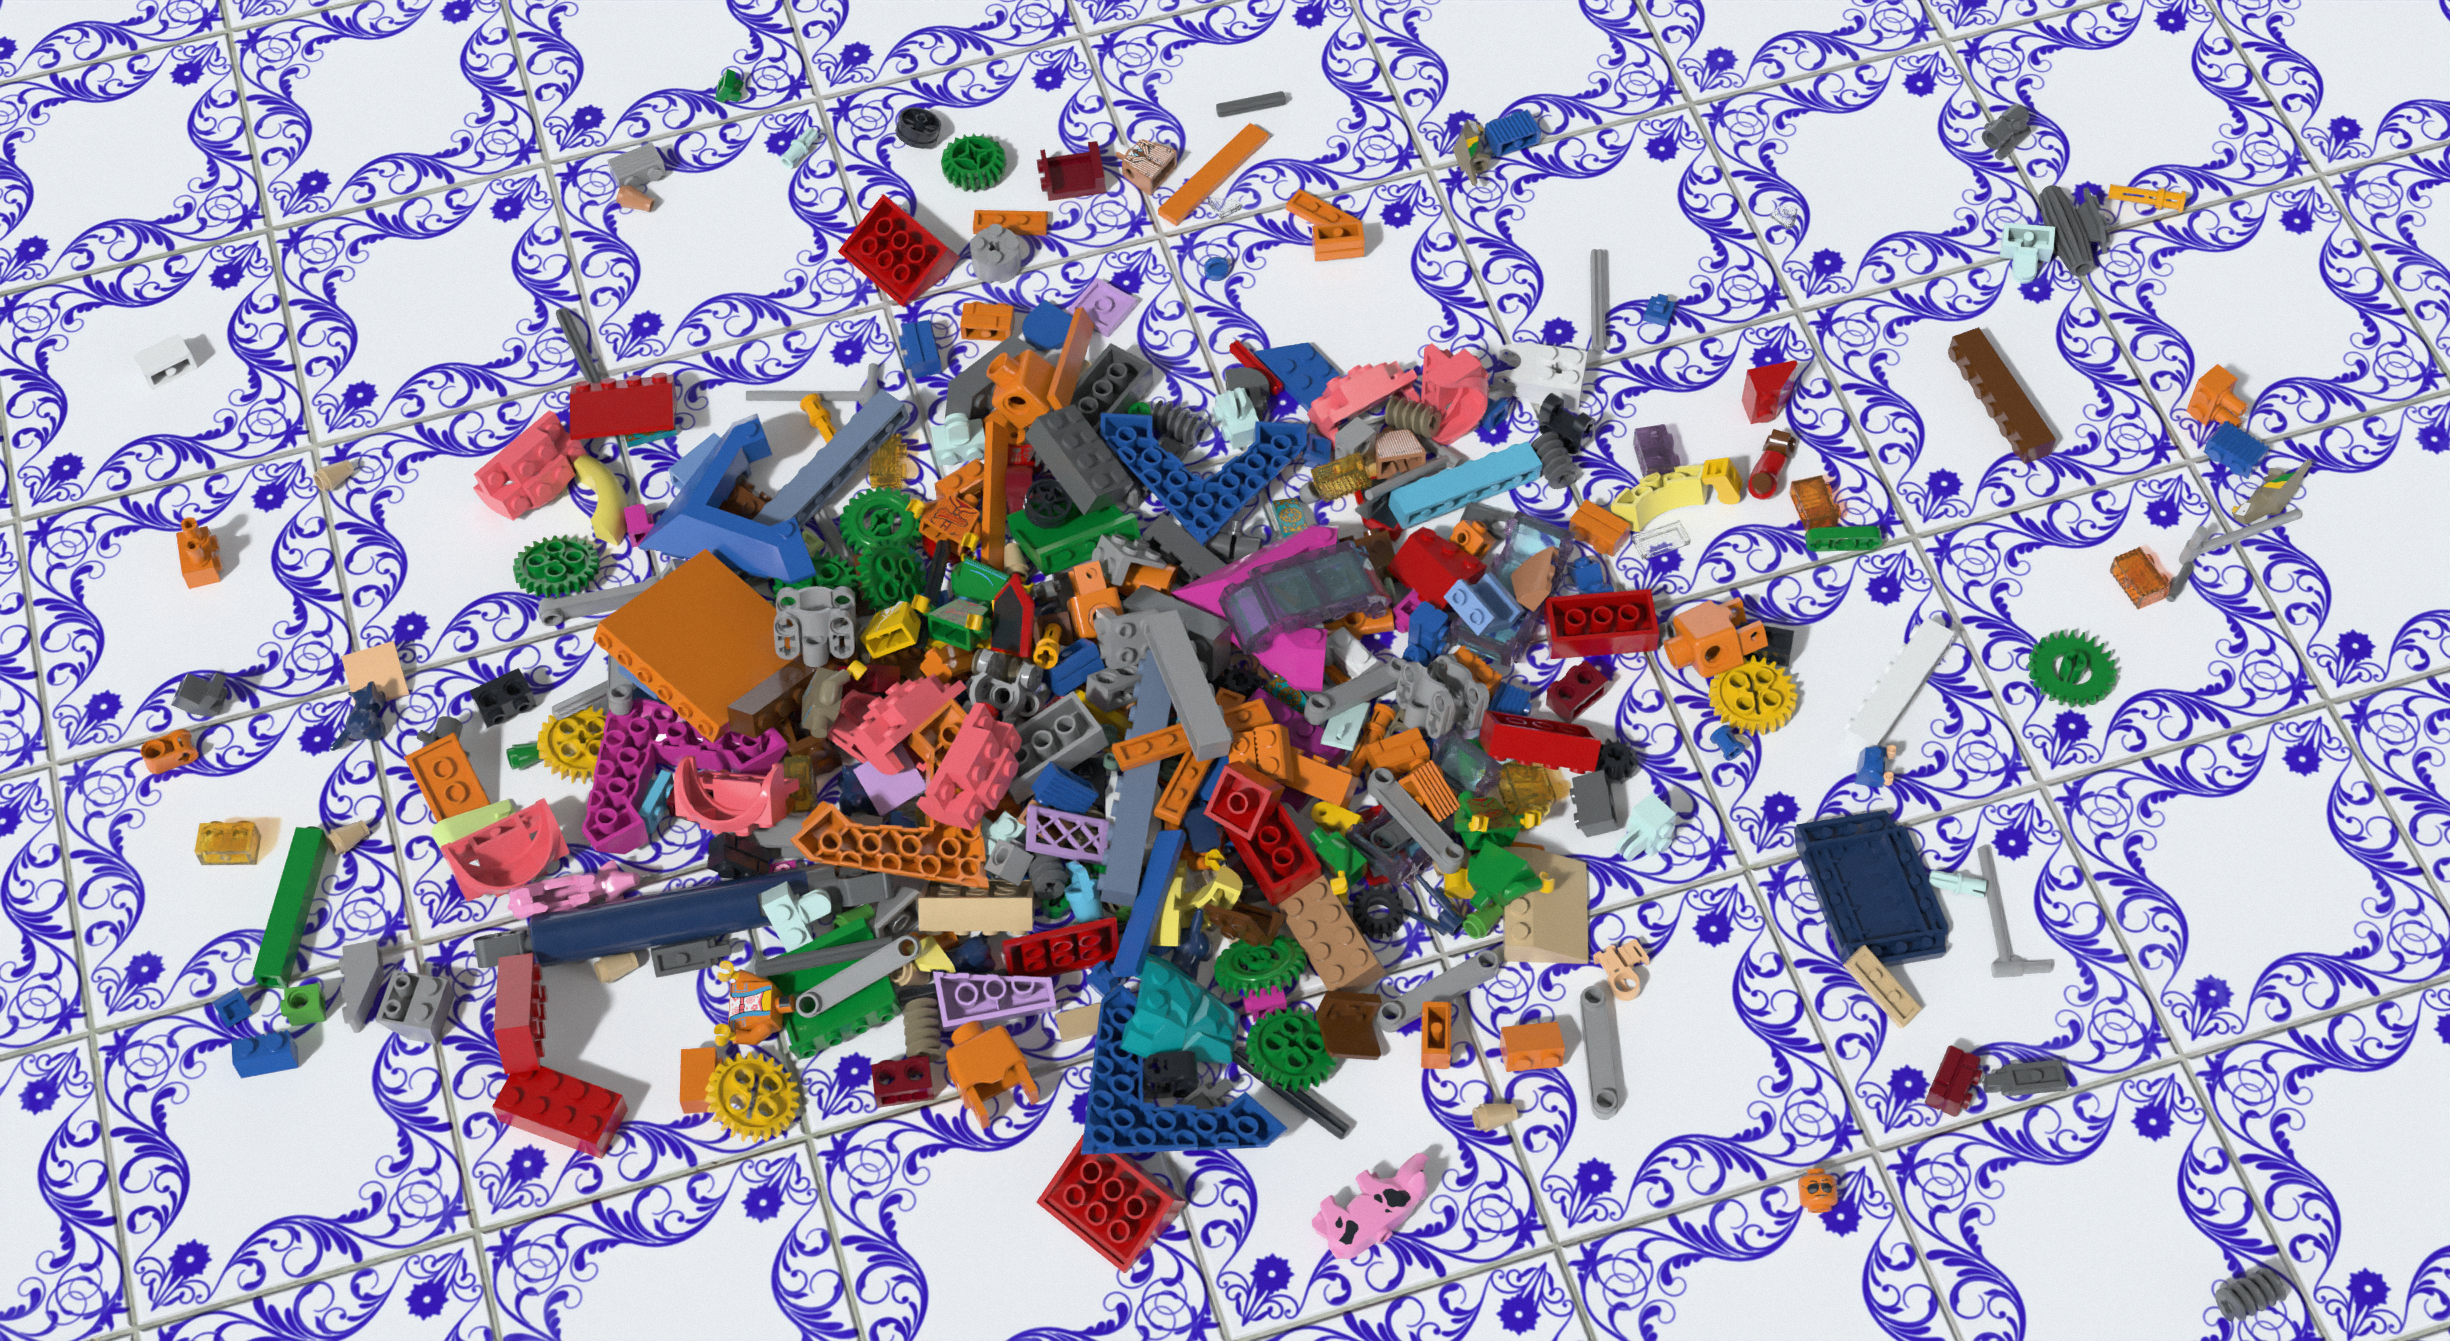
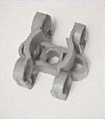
M813 586L800 590L790 587L779 590L776 598L777 615L774 619V639L776 654L780 658L790 660L797 657L798 654H802L804 664L810 667H820L827 663L830 653L841 659L848 658L854 653L856 605L855 594L850 588L840 586L832 590L826 587ZM843 595L848 597L850 601L847 604H839L835 599ZM788 596L794 598L796 602L788 606L783 604L781 599ZM841 618L846 619L847 625H842ZM787 619L792 621L793 626H788ZM840 636H845V648L840 647ZM785 637H790L791 649H786Z
M985 648L980 654L977 663V671L980 674L972 676L966 683V692L970 697V701L967 700L962 709L969 714L975 702L988 703L997 709L1003 710L1002 714H1004L1002 722L1013 724L1016 729L1026 722L1022 718L1023 716L1033 718L1045 710L1043 698L1031 692L1038 689L1043 678L1044 669L1023 661L1024 664L1018 673L1015 683L1012 682L1010 684L1001 681V674L1006 664V655ZM1007 689L1010 692V699L1003 704L1000 700V694ZM1029 698H1033L1035 701V707L1031 712H1027L1025 709V703Z
M1453 654L1438 656L1433 663L1431 676L1427 673L1428 668L1422 666L1419 662H1408L1401 666L1396 688V700L1400 708L1406 709L1403 720L1406 727L1410 729L1418 727L1419 730L1426 729L1429 736L1433 739L1448 736L1451 732L1452 724L1458 722L1466 731L1481 728L1484 711L1488 708L1489 691L1485 684L1482 682L1476 683L1472 679V673L1469 669L1458 663Z

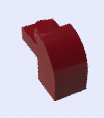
M1034 465L1007 466L1005 486L1006 515L1023 509L1028 488L1035 482Z

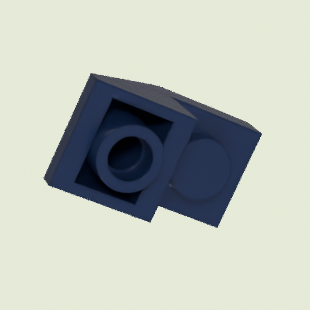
M1196 798L1193 799L1182 822L1185 834L1187 835L1186 841L1194 852L1206 853L1211 851L1213 847L1221 846L1213 819L1204 815L1207 804L1202 799Z

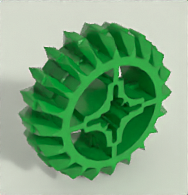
M973 133L969 137L964 134L962 139L955 137L954 143H948L947 148L943 149L941 159L942 172L948 183H953L955 189L962 186L964 192L967 189H972L975 192L978 188L984 191L985 186L993 188L994 182H1000L1001 176H1004L1007 165L1005 151L1001 148L999 141L995 142L992 136L986 138L984 133L981 136H976Z

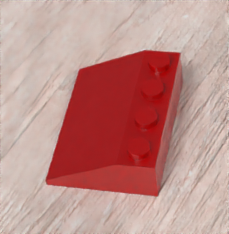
M882 194L838 250L843 257L903 308L943 279L960 259V256L884 194Z
M660 372L653 374L652 377L641 378L639 375H633L625 380L606 378L597 383L580 381L575 383V385H571L570 439L580 440L674 429L678 401L673 374L667 375V373Z
M1116 917L1002 941V952L1007 974L1010 977H1051L1093 968L1101 960L1103 962L1107 960L1111 964L1114 963L1119 949Z
M1082 1135L1036 1203L1119 1270L1127 1273L1169 1227L1186 1201L1126 1153L1081 1155Z

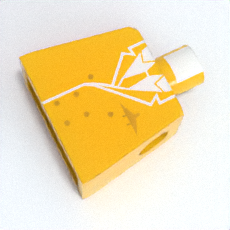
M900 601L895 606L876 613L860 639L873 659L916 644L921 621L908 602Z

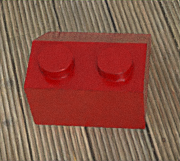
M1797 360L1747 369L1741 401L1750 424L1766 423L1776 419L1792 394L1798 366Z
M1239 760L1224 766L1204 811V815L1251 841L1275 811L1285 786Z

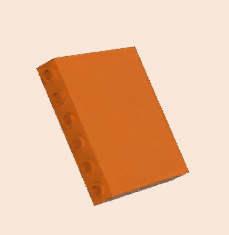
M706 548L600 621L593 640L599 647L607 651L620 665L630 671L641 683L652 690L659 699L667 703L681 718L690 723L702 736H705L712 743L730 731L727 706L794 660L782 659L776 654L774 639L776 608ZM787 619L788 626H793L792 622ZM785 637L786 649H791L790 637Z

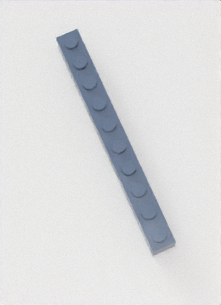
M881 389L868 400L867 404L858 413L851 417L850 421L841 430L834 434L833 438L824 448L818 450L815 457L806 466H803L798 471V474L788 484H785L770 502L764 505L763 509L752 521L772 526L795 517L801 529L909 419L904 403ZM738 569L732 571L746 584L754 577V575H749L747 571Z
M1147 649L1145 659L1140 658L1137 675H1142L1141 682H1135L1133 698L1138 699L1136 705H1131L1128 721H1132L1133 726L1132 729L1127 728L1124 741L1167 728L1171 698L1152 652ZM1161 760L1124 771L1123 776H1118L1115 792L1120 793L1119 801L1113 800L1110 816L1115 817L1114 825L1109 824L1106 840L1111 841L1110 849L1104 848L1101 865L1106 866L1105 874H1099L1097 890H1102L1100 901L1133 907Z

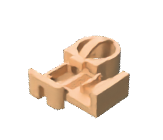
M1634 939L1617 948L1618 952H1616L1615 945H1610L1605 948V953L1602 954L1601 951L1593 955L1594 964L1600 963L1608 974V985L1612 989L1614 996L1622 1001L1635 999L1640 993V980L1632 968H1634L1635 963H1640V960L1646 966L1650 964L1648 955L1638 941ZM1623 979L1633 980L1636 983L1635 988L1630 991ZM1617 983H1619L1620 987L1624 992L1619 991L1616 988Z

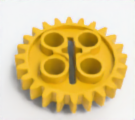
M1752 655L1751 661L1747 662L1743 656L1744 665L1714 676V679H1711L1708 697L1711 698L1709 705L1710 707H1715L1714 716L1722 715L1721 724L1729 721L1732 729L1736 726L1740 727V734L1745 729H1749L1751 736L1754 735L1755 730H1759L1763 736L1765 735L1766 728L1774 733L1776 726L1778 725L1783 728L1785 720L1790 721L1792 712L1795 711L1798 696L1795 693L1796 684H1790L1791 675L1784 676V667L1778 670L1775 669V661L1767 665L1765 657L1760 662H1756L1755 656Z
M591 705L587 710H580L561 720H556L554 716L549 715L548 723H542V730L538 732L537 750H539V759H544V767L551 766L552 775L561 772L560 780L571 776V783L573 784L577 778H581L583 784H586L587 778H591L594 782L593 776L598 756L593 754L599 753L601 740L604 738L603 731L607 715L603 716V708L593 712V705Z
M748 1052L745 1059H743L740 1053H737L734 1061L727 1057L723 1065L719 1063L715 1072H712L708 1080L710 1082H708L705 1088L709 1093H707L705 1101L711 1104L707 1112H716L712 1121L713 1123L723 1122L721 1131L727 1128L732 1129L731 1138L740 1133L742 1142L746 1140L747 1136H751L753 1142L756 1143L761 1135L764 1141L767 1142L771 1134L777 1138L782 1130L786 1131L788 1129L789 1122H793L796 1116L794 1112L799 1107L796 1101L800 1093L793 1092L797 1082H788L792 1073L783 1074L781 1072L783 1064L777 1067L773 1066V1057L768 1062L763 1061V1053H760L757 1059H753L751 1052ZM756 1075L758 1076V1083L753 1095L754 1104L750 1111V1119H747V1109L752 1097L750 1091L754 1086V1076ZM736 1078L742 1079L746 1084L739 1083ZM764 1085L770 1086L774 1091L767 1090ZM731 1104L738 1105L741 1110L733 1108ZM759 1110L765 1111L769 1116L762 1115Z

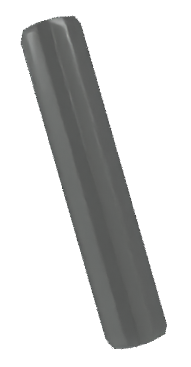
M1283 91L1222 102L1216 104V113L1221 118L1282 106L1286 104V97Z

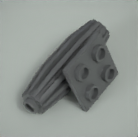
M2049 185L2039 194L2044 225L2055 227L2054 249L2071 275L2076 277L2084 276L2090 273L2095 265L2090 242H2098L2103 255L2108 253L2107 243L2110 242V238L2106 230L2108 228L2107 219L2104 214L2100 215L2098 211L2100 209L2098 198L2096 195H2091L2088 187L2083 189L2085 202L2076 209L2060 186Z

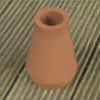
M630 184L628 186L622 185L616 198V203L621 204L623 208L643 210L649 213L655 202L654 198L647 196Z

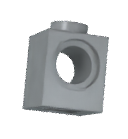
M998 839L984 869L1019 886L1034 856L1024 851L1026 845L1014 839H1011L1010 843Z

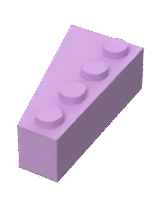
M933 972L944 1033L955 1031L970 1021H980L982 1025L1056 1011L1057 1005L1052 980L1048 977H1010L991 974L972 975L969 973Z

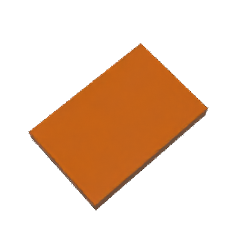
M455 732L404 756L437 823L441 820L491 805Z

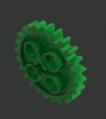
M554 535L552 540L543 537L542 543L533 541V547L524 546L525 552H518V558L514 559L513 572L515 581L519 583L520 589L526 588L527 594L535 591L536 597L545 593L546 598H549L551 594H555L557 598H560L561 593L564 592L570 596L571 590L581 592L580 586L589 587L588 581H595V575L599 574L600 567L597 550L593 549L592 544L587 545L585 539L578 542L577 536L568 540L567 535H564L562 539H558Z
M883 538L868 544V548L861 551L863 556L857 558L861 565L855 567L861 575L855 578L857 581L862 582V586L858 590L865 592L862 598L863 601H870L869 610L876 608V613L881 610L895 606L900 601L908 602L912 605L915 594H924L925 589H923V586H926L927 581L923 580L922 576L926 572L920 571L919 567L922 562H915L916 553L909 554L908 545L901 547V541L894 542L892 538L887 540ZM913 609L916 614L919 613V610Z
M816 551L814 557L810 556L817 575L794 584L784 583L781 579L775 578L776 585L773 586L775 604L777 593L786 587L800 590L805 587L818 586L834 590L837 587L845 586L854 592L855 602H858L857 593H860L854 567H849L847 559L841 562L840 555L838 554L831 559L829 551L826 552L824 557L820 556L819 551ZM841 595L836 597L835 601L839 604H847L850 599ZM787 596L782 598L781 602L790 606L795 604L796 600Z
M1287 1007L1286 1013L1283 1014L1279 1008H1276L1274 1016L1267 1011L1264 1019L1258 1017L1256 1024L1251 1026L1246 1040L1245 1054L1249 1055L1248 1064H1255L1253 1072H1263L1262 1081L1268 1078L1272 1079V1087L1276 1086L1279 1082L1282 1084L1283 1091L1287 1089L1288 1085L1292 1086L1294 1092L1298 1091L1300 1085L1306 1091H1309L1311 1083L1318 1088L1321 1080L1327 1081L1329 1074H1333L1338 1058L1328 1056L1318 1021L1312 1020V1012L1307 1016H1303L1301 1008L1294 1014L1291 1008Z

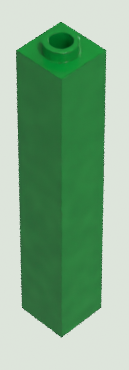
M296 827L252 973L259 987L288 988L328 850L325 832L318 827Z

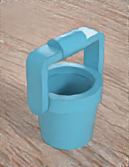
M1074 860L1066 863L1071 884L1064 889V892L1077 922L1086 923L1099 919L1104 913L1102 901H1100L1101 890H1097L1098 880L1089 879L1087 870L1078 861Z

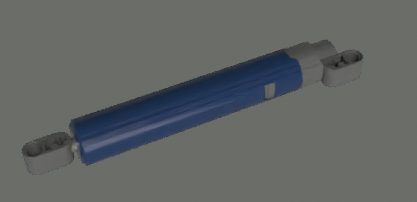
M821 863L532 916L529 921L530 935H527L526 929H516L474 938L473 944L478 968L498 966L499 957L527 954L532 951L537 964L540 963L541 968L773 926L762 907L761 893L786 881L794 895L799 894L802 896L818 888L825 890L831 899V912L828 915L843 913L842 907L873 903L895 897L892 876L888 873L864 871L863 869Z

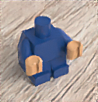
M1871 746L1870 748L1865 747L1859 752L1855 784L1882 788L1883 783L1890 786L1893 782L1894 773L1890 771L1885 772L1886 761H1884V757L1893 759L1896 755V746Z

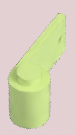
M506 799L441 820L434 825L431 835L438 847L441 848V846L449 842L453 843L516 813L509 800Z

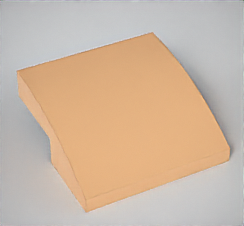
M394 641L341 656L351 692H356L358 689L367 686L369 682L374 681L377 692L385 693L386 701L410 695Z

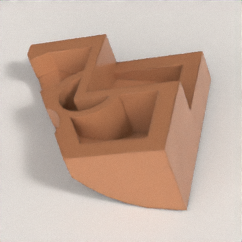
M1555 546L1548 547L1531 556L1511 574L1517 602L1533 612L1551 592V580L1556 567L1550 563L1559 554V549Z

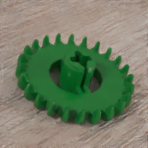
M876 487L874 492L868 488L866 489V494L859 492L857 493V499L850 498L849 505L843 507L844 513L840 515L842 523L839 525L842 539L846 540L848 538L847 547L851 548L852 545H855L854 553L857 555L862 549L868 548V544L883 538L885 540L892 538L894 542L901 541L902 546L908 545L915 550V540L918 542L922 541V533L919 532L922 516L916 519L914 512L906 511L911 501L910 494L901 495L900 489L891 492V487H887L885 491H882L881 487ZM879 509L871 515V526L866 530L863 524L864 518L872 510ZM899 515L901 526L894 533V518Z
M2061 630L2058 639L2051 632L2048 642L2045 637H2042L2039 644L2036 643L2034 645L2033 651L2028 657L2030 660L2027 668L2030 670L2028 676L2034 680L2033 686L2035 688H2041V695H2050L2049 701L2057 699L2058 704L2061 706L2067 702L2071 708H2074L2075 703L2079 707L2084 708L2086 702L2089 705H2095L2096 700L2102 701L2105 699V695L2111 693L2112 686L2116 683L2115 676L2118 672L2114 668L2116 660L2108 661L2111 656L2110 650L2107 653H2102L2104 643L2094 647L2095 636L2090 641L2085 642V632L2081 634L2079 639H2076L2074 630L2070 632L2068 638L2065 637L2064 631ZM2060 657H2063L2058 675L2062 681L2055 676L2052 669L2054 661ZM2074 659H2076L2070 681L2067 682ZM2088 665L2091 671L2090 679L2084 684L2072 685L2081 681Z
M1281 934L1277 937L1275 936L1270 948L1259 944L1257 947H1254L1240 939L1238 944H1230L1229 949H1224L1221 955L1217 957L1214 965L1215 979L1221 989L1225 986L1227 993H1230L1231 987H1233L1236 997L1239 996V991L1242 988L1246 998H1249V992L1252 989L1255 990L1257 998H1260L1262 988H1265L1268 995L1271 996V986H1276L1282 992V981L1286 982L1289 987L1292 986L1291 976L1296 981H1299V972L1304 974V967L1307 965L1305 950L1293 938H1286L1285 935ZM1271 954L1278 956L1279 960L1272 959ZM1240 965H1246L1248 971L1241 969Z

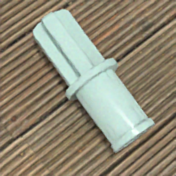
M808 127L798 140L794 139L791 142L790 148L780 157L781 163L789 169L793 168L800 157L808 153L807 148L818 137V132L814 128Z
M1932 870L1929 875L1931 886L1954 891L1956 895L1964 893L1983 898V892L1986 890V880L1965 877L1960 872L1955 875Z

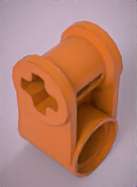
M178 729L170 734L149 740L142 745L140 750L141 756L149 772L162 774L176 767L190 764L198 758V751L192 746L190 741L192 735L189 730Z

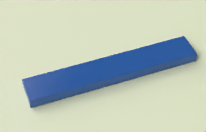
M1183 830L1158 831L1111 970L1115 977L1140 976L1187 836Z

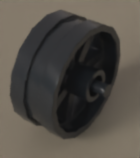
M910 107L901 111L895 132L896 136L905 144L914 148L926 149L936 144L942 125L939 118L932 112L922 108Z
M1041 479L1034 482L1028 488L1023 504L1024 514L1028 521L1035 526L1043 529H1054L1061 526L1067 520L1072 499L1058 481ZM1036 493L1040 499H1033L1029 497L1032 494ZM1061 503H1065V505H1066V510H1064L1063 508H1061V507H1059V506H1057V505H1058V504H1061ZM1031 505L1040 507L1035 511ZM1052 511L1058 513L1059 515L1053 517Z

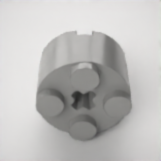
M992 224L978 232L971 239L972 267L974 274L981 281L991 284L992 281H1000L1001 284L1011 281L1019 274L1021 268L1020 243L1018 237L1012 231L1002 228L999 224Z

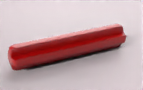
M1235 340L1229 345V351L1245 367L1255 369L1267 378L1269 391L1273 395H1278L1284 390V384L1240 340Z

